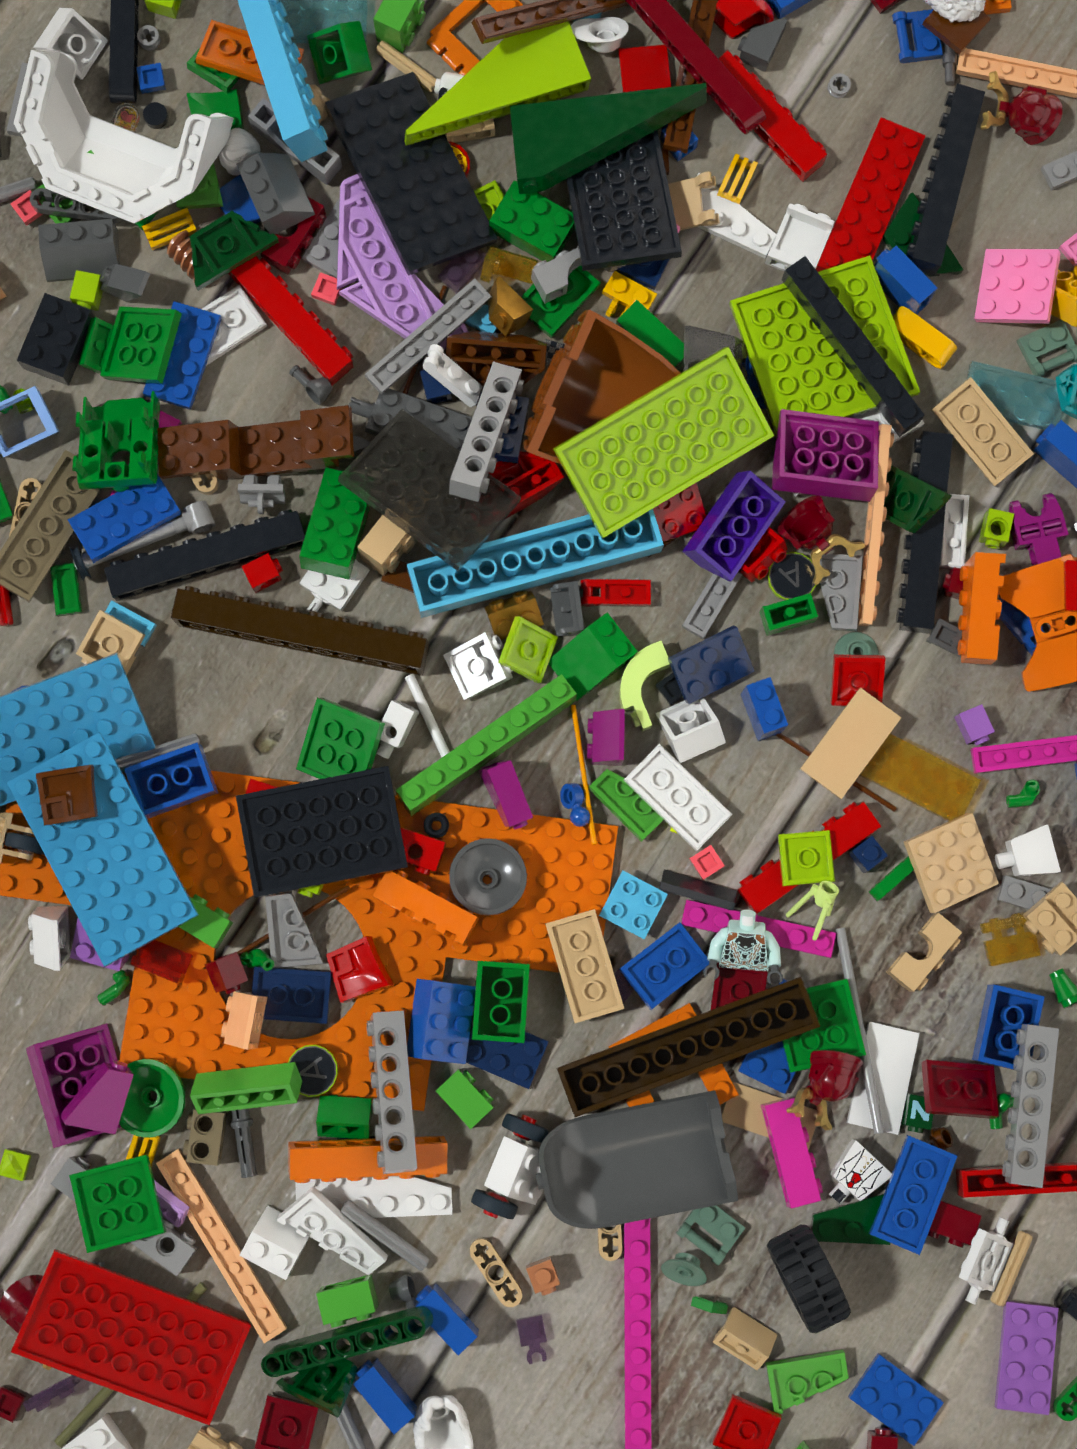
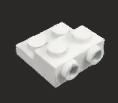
M485 632L443 655L464 700H468L487 689H493L513 678L511 674L513 670L498 663L502 653L500 649L503 648L501 639L497 635H493V633Z

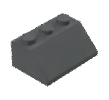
M257 153L236 164L260 220L269 234L273 233L276 235L315 215L288 154Z
M113 219L38 225L39 248L47 282L74 280L76 270L101 275L106 267L120 264L118 229Z

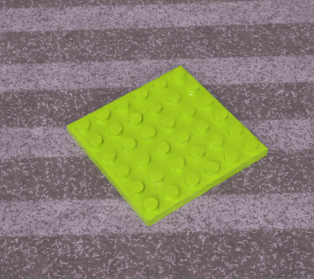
M869 255L818 272L911 397L919 395L918 384L871 256ZM784 283L730 300V308L776 436L781 409L849 418L877 408Z

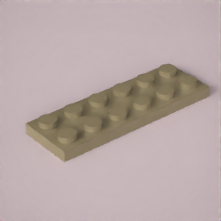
M66 449L0 550V586L29 603L74 534L68 519L90 508L102 488L81 490L79 488L77 472L72 470L73 456L75 455Z

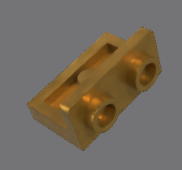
M518 591L513 594V597L505 600H493L488 606L484 607L494 635H497L501 640L508 637L515 616H520L538 627L544 625L532 591Z

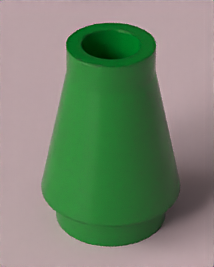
M1063 968L1051 973L1049 976L1052 980L1058 1004L1061 1003L1064 1009L1076 1004L1077 986L1067 976Z

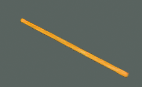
M571 705L586 809L590 813L589 828L592 845H596L597 841L576 705Z

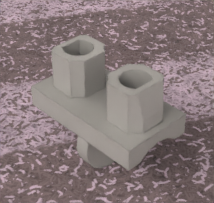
M245 475L242 484H238L240 503H247L248 507H257L258 514H264L265 507H274V504H285L284 485L279 475H270L267 478V484H258V477L255 475Z

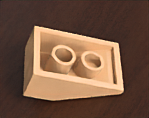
M233 992V996L228 997L226 1011L230 1012L228 1022L223 1023L221 1037L225 1038L224 1044L247 1050L258 1048L267 997L241 992Z

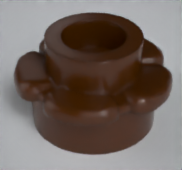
M947 1128L932 1129L929 1138L931 1145L947 1151V1148L952 1147L953 1138Z

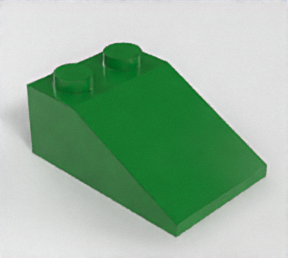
M607 612L553 655L548 664L557 676L561 674L576 692V701H578L628 664L638 651Z

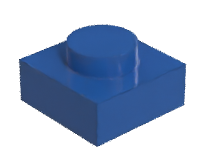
M161 63L137 67L142 94L166 90Z

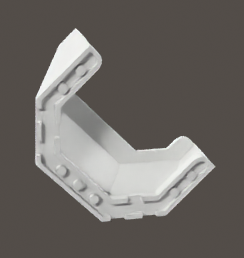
M31 50L14 125L17 131L21 132L27 145L28 154L33 164L37 165L43 177L41 180L48 190L129 222L137 223L193 193L228 141L234 118L223 113H214L210 116L203 114L189 116L185 122L178 148L168 146L91 116L74 84L77 72V62L74 57L59 50Z

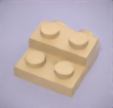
M99 610L76 654L82 657V663L88 664L118 653L127 675L136 659L134 655L145 634L109 613Z
M1060 882L1022 916L1027 920L1024 923L1025 926L1034 935L1038 933L1044 941L1041 944L1050 954L1055 952L1061 956L1077 942V898L1063 882Z

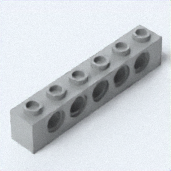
M496 362L492 363L450 478L449 494L479 502L481 493L486 494L490 482L487 476L495 470L497 459L494 458L495 454L501 453L504 439L501 438L502 434L508 433L511 419H508L509 415L514 414L518 400L515 399L516 395H521L525 381L521 380L522 369Z
M404 1011L372 1013L370 1020L366 1023L367 1036H372L373 1045L369 1046V1061L374 1062L375 1072H371V1087L376 1088L377 1098L373 1099L374 1115L378 1114L379 1125H375V1139L380 1141L381 1151L377 1152L378 1168L382 1167L383 1174L414 1172L417 1169ZM383 1034L390 1035L393 1039V1044L390 1046L383 1045L380 1041V1036ZM391 1060L395 1064V1070L393 1072L385 1071L382 1067V1062ZM387 1086L395 1087L398 1093L397 1097H387L384 1093V1088ZM387 1113H397L400 1122L396 1125L390 1124L386 1119ZM396 1138L400 1140L402 1149L400 1151L391 1150L388 1145L390 1139Z
M1022 1024V1028L1017 1031L1016 1043L1020 1045L1019 1055L1015 1056L1013 1065L1017 1075L1016 1082L1013 1081L1011 1085V1097H1014L1013 1108H1010L1008 1112V1123L1011 1124L1010 1134H1007L1005 1140L1008 1159L1004 1161L1002 1175L1006 1177L1005 1182L1010 1184L1043 1188L1059 1035L1058 1028ZM1033 1045H1037L1040 1049V1056L1035 1060L1030 1056V1048ZM1031 1071H1034L1038 1077L1037 1083L1033 1086L1027 1082V1075ZM1031 1097L1035 1102V1107L1031 1112H1027L1024 1108V1102ZM1029 1124L1032 1128V1134L1029 1138L1025 1139L1021 1134V1129L1024 1125ZM1022 1151H1027L1029 1154V1161L1025 1165H1021L1018 1160L1019 1154Z
M75 1156L70 1157L51 1182V1185L75 1202L69 1175L92 1169L90 1168L92 1164L82 1156L78 1158ZM163 1217L165 1233L131 1241L130 1243L175 1276H178L199 1247L195 1244V1238L186 1232H183V1234L179 1233L174 1229L175 1225ZM165 1237H169L174 1241L175 1247L173 1251H168L163 1247V1239Z

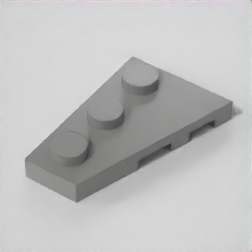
M824 554L820 559V565L830 572L829 576L822 578L820 585L832 630L857 631L863 556L854 555L849 557V555Z
M292 891L265 896L271 959L274 961L273 968L323 964V958Z

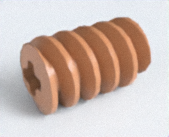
M184 230L170 241L167 246V254L170 258H174V262L180 265L182 271L187 272L189 278L195 280L190 238L186 240L189 233L187 230Z

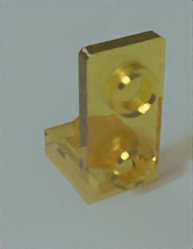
M490 247L484 258L480 280L490 283L493 275L499 274L532 283V269H534L538 261L530 257Z

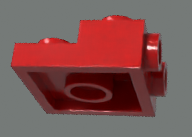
M768 527L739 572L751 583L756 579H763L767 575L770 565L774 562L780 563L785 558L786 550L788 549L785 540Z

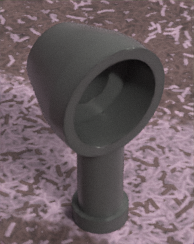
M295 365L289 372L292 377H295L304 386L309 397L318 405L327 399L333 389L325 377L311 380L298 365Z
M410 1274L403 1275L389 1284L392 1300L405 1302L407 1309L415 1307L416 1289ZM414 1319L416 1324L421 1323L419 1320Z

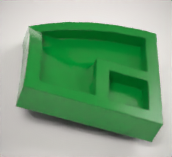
M237 89L229 90L228 93L224 91L186 93L191 115L203 114L210 116L214 113H223L234 118L231 130L234 128L244 129L240 95Z

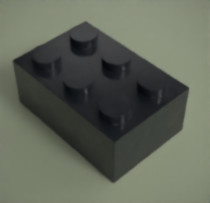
M44 293L18 355L17 362L27 371L69 386L80 361L90 320L95 318L91 309Z

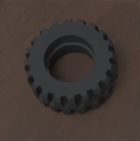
M801 1224L768 1242L767 1248L796 1310L810 1333H819L849 1317L851 1309L824 1251L809 1226Z

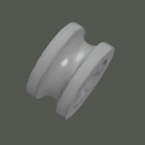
M145 25L138 30L137 38L143 49L152 51L158 48L161 39L155 27ZM150 34L153 40L148 42L145 35Z
M841 73L833 75L827 87L829 94L834 98L846 96L851 86L850 79ZM837 81H840V84L845 86L841 91L838 90L837 86H833Z

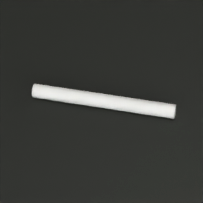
M410 674L405 677V680L441 757H444L450 752L415 675Z

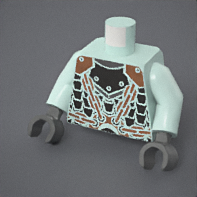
M742 910L740 912V920H729L727 927L721 928L710 943L707 958L709 965L703 970L704 977H706L709 968H714L716 972L714 980L717 979L719 969L716 965L719 963V967L767 972L768 967H770L771 972L767 975L769 984H771V975L774 973L779 974L780 984L783 982V975L779 972V967H781L780 946L773 934L766 931L765 923L755 922L756 913L754 911Z

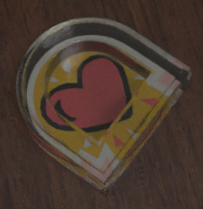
M123 103L115 109L111 123L136 132L140 115L134 105Z

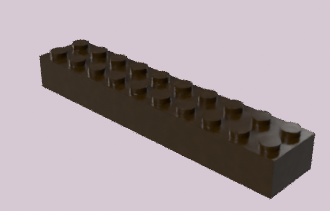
M185 586V589L177 588L171 619L179 627L419 676L424 674L429 644L421 633L409 631L408 635L398 633L399 630L393 627L384 626L382 630L373 628L374 624L359 621L358 625L349 623V619L334 616V620L324 618V614L309 611L308 615L299 613V609L285 606L284 610L274 608V604L265 601L254 604L249 603L250 599L235 596V599L225 598V594L216 591H210L209 595L200 593V589L191 586Z
M802 976L562 1065L557 1068L574 1117H578L820 1027V1023Z

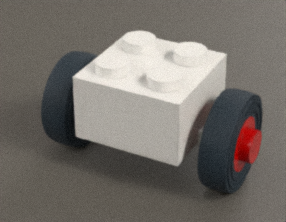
M508 1113L505 1115L502 1126L512 1131L517 1137L514 1140L504 1136L484 1184V1186L495 1192L476 1189L472 1196L471 1202L484 1209V1214L494 1218L501 1216L513 1220L518 1206L508 1201L502 1195L536 1205L537 1200L542 1195L543 1189H538L536 1174L541 1173L538 1159L539 1148L526 1144L525 1141L534 1140L542 1143L548 1135L549 1131L537 1125L536 1119L522 1114L521 1118Z

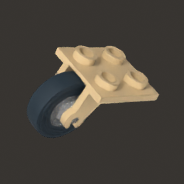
M0 812V864L3 854L26 860H32L34 853L45 855L31 828L11 824L13 814ZM10 829L23 832V835L12 832L7 833V830ZM4 842L7 847L19 849V852L3 849Z

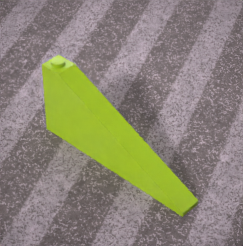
M569 21L504 38L406 130L404 140L406 146L482 123L492 118L495 119L511 114L510 106L554 101L587 91L591 77Z

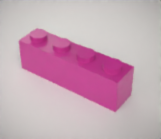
M787 1097L760 1104L786 1206L792 1209L821 1201L820 1194L823 1193L820 1179L815 1178L813 1168H816L814 1155L812 1152H808L806 1144L809 1142L808 1131L806 1127H802L800 1117H796L794 1113H787V1108L791 1107L795 1098Z

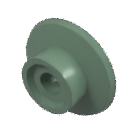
M850 632L843 635L837 641L834 648V654L854 655L853 650L859 649L861 655H879L875 641L862 632Z
M677 1253L674 1259L665 1261L661 1266V1270L666 1277L682 1285L700 1286L707 1281L705 1272L699 1267L700 1260L688 1253Z

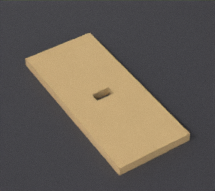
M732 1081L739 1095L726 1101L722 1112V1121L768 1137L760 1104L782 1098ZM804 1106L805 1115L800 1117L802 1127H806L808 1131L809 1142L806 1144L809 1150L816 1128L817 1110Z

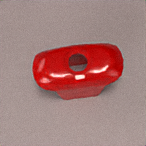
M719 0L716 4L718 12L714 17V23L730 39H735L755 25L761 26L774 21L772 9L764 0Z

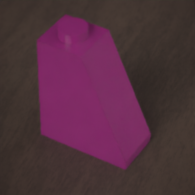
M501 760L479 769V774L504 826H513L514 830L528 824L527 820L533 818V815L511 760Z
M113 1061L112 1064L104 1062L62 1111L61 1119L64 1124L116 1134L134 1075L128 1065L120 1061Z

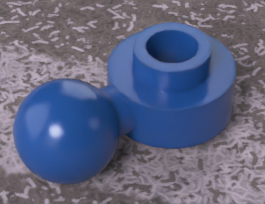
M568 783L563 785L561 789V803L566 809H572L570 814L571 822L577 827H583L590 821L589 811L581 806L585 797L584 791L579 784Z

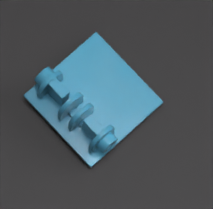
M622 870L599 916L645 939L668 894Z

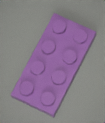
M1006 1301L1003 1309L995 1408L1049 1415L1059 1308Z

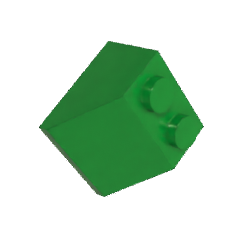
M360 21L340 23L307 35L319 85L372 70Z

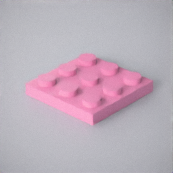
M986 249L974 317L975 321L987 323L1049 324L1061 255L1059 249Z

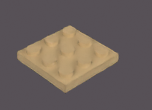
M973 813L964 814L904 841L930 913L939 912L999 884Z

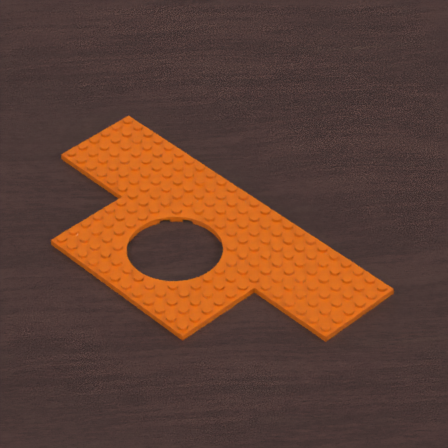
M124 771V772H122V773H123L125 779L127 780V782H128V784H129L127 775H126V773H125V771ZM211 771L218 794L148 819L190 897L193 898L197 894L208 901L207 907L214 911L218 907L231 916L238 907L254 896L236 796L246 793L250 778L276 787L298 784L299 782ZM395 796L400 827L428 836L424 830V821L428 815L441 813L449 821L447 834L441 838H434L446 843L437 873L431 872L430 876L416 872V866L408 864V868L399 870L408 874L407 879L415 884L417 880L431 886L430 892L439 895L440 892L454 899L452 904L461 908L462 905L453 895L449 881L450 867L453 859L464 846L473 841L497 839L512 846L519 853L525 864L527 881L520 900L512 908L501 914L491 916L475 914L479 920L466 944L463 946L373 897L385 872L324 884L322 892L328 895H332L349 885L350 890L335 899L352 914L363 937L372 936L378 955L394 985L357 998L354 1005L342 1019L318 1034L298 1039H283L261 1033L258 1048L249 1050L224 1044L225 1038L221 1037L223 1023L228 1022L230 1012L226 1011L227 1003L223 1000L221 993L215 992L204 965L215 960L216 948L209 946L177 927L137 949L119 1061L128 1065L140 1059H156L172 1067L179 1077L195 1079L197 1073L288 1063L289 1058L297 1049L305 1045H319L329 1050L338 1063V1076L335 1084L328 1092L321 1096H358L372 1099L373 1104V1099L377 1098L376 1088L371 1087V1072H375L374 1062L369 1061V1046L373 1045L372 1036H367L366 1023L370 1020L372 1013L404 1011L406 1042L408 1043L416 980L425 979L443 982L446 957L477 962L530 964V969L560 973L545 925L546 923L595 909L604 937L606 919L599 915L609 897L618 826L594 823L597 844L592 845L589 823L583 827H577L569 819L533 815V818L527 820L528 824L514 830L513 826H504L496 809L433 801L411 817L398 797ZM17 801L8 803L6 813L13 814L11 824L30 828ZM439 821L432 823L433 830L441 828ZM10 829L7 830V833L12 832V833H17V834H22V835H26V836L35 837V835H33V834H28V833L19 832V831L10 830ZM4 842L3 849L33 855L32 860H26L3 854L0 864V896L71 905L45 855L7 847ZM418 845L412 846L409 850V857L412 859H418L423 854L422 847ZM485 876L482 879L485 884L492 883V879L489 876ZM383 1034L380 1036V1041L383 1045L390 1046L393 1044V1039L390 1035ZM408 1057L412 1110L425 1111L432 1060ZM391 1060L382 1062V1067L385 1071L393 1072L395 1070V1064ZM387 1086L384 1088V1093L387 1097H397L398 1093L395 1087Z

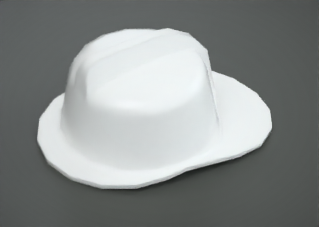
M617 17L579 19L571 25L574 36L579 40L587 42L588 47L599 53H610L621 46L622 38L629 31L626 21Z

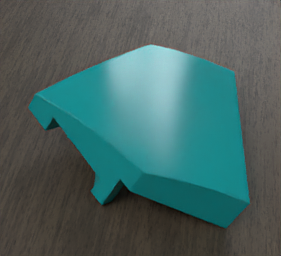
M1073 364L1056 376V386L1061 411L1077 419V364Z

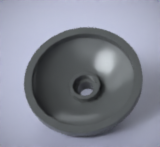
M479 839L467 844L456 854L450 867L449 881L453 895L464 908L475 914L491 916L506 912L520 900L525 890L527 873L523 859L512 846L497 839ZM485 876H489L492 879V883L485 884L482 879Z

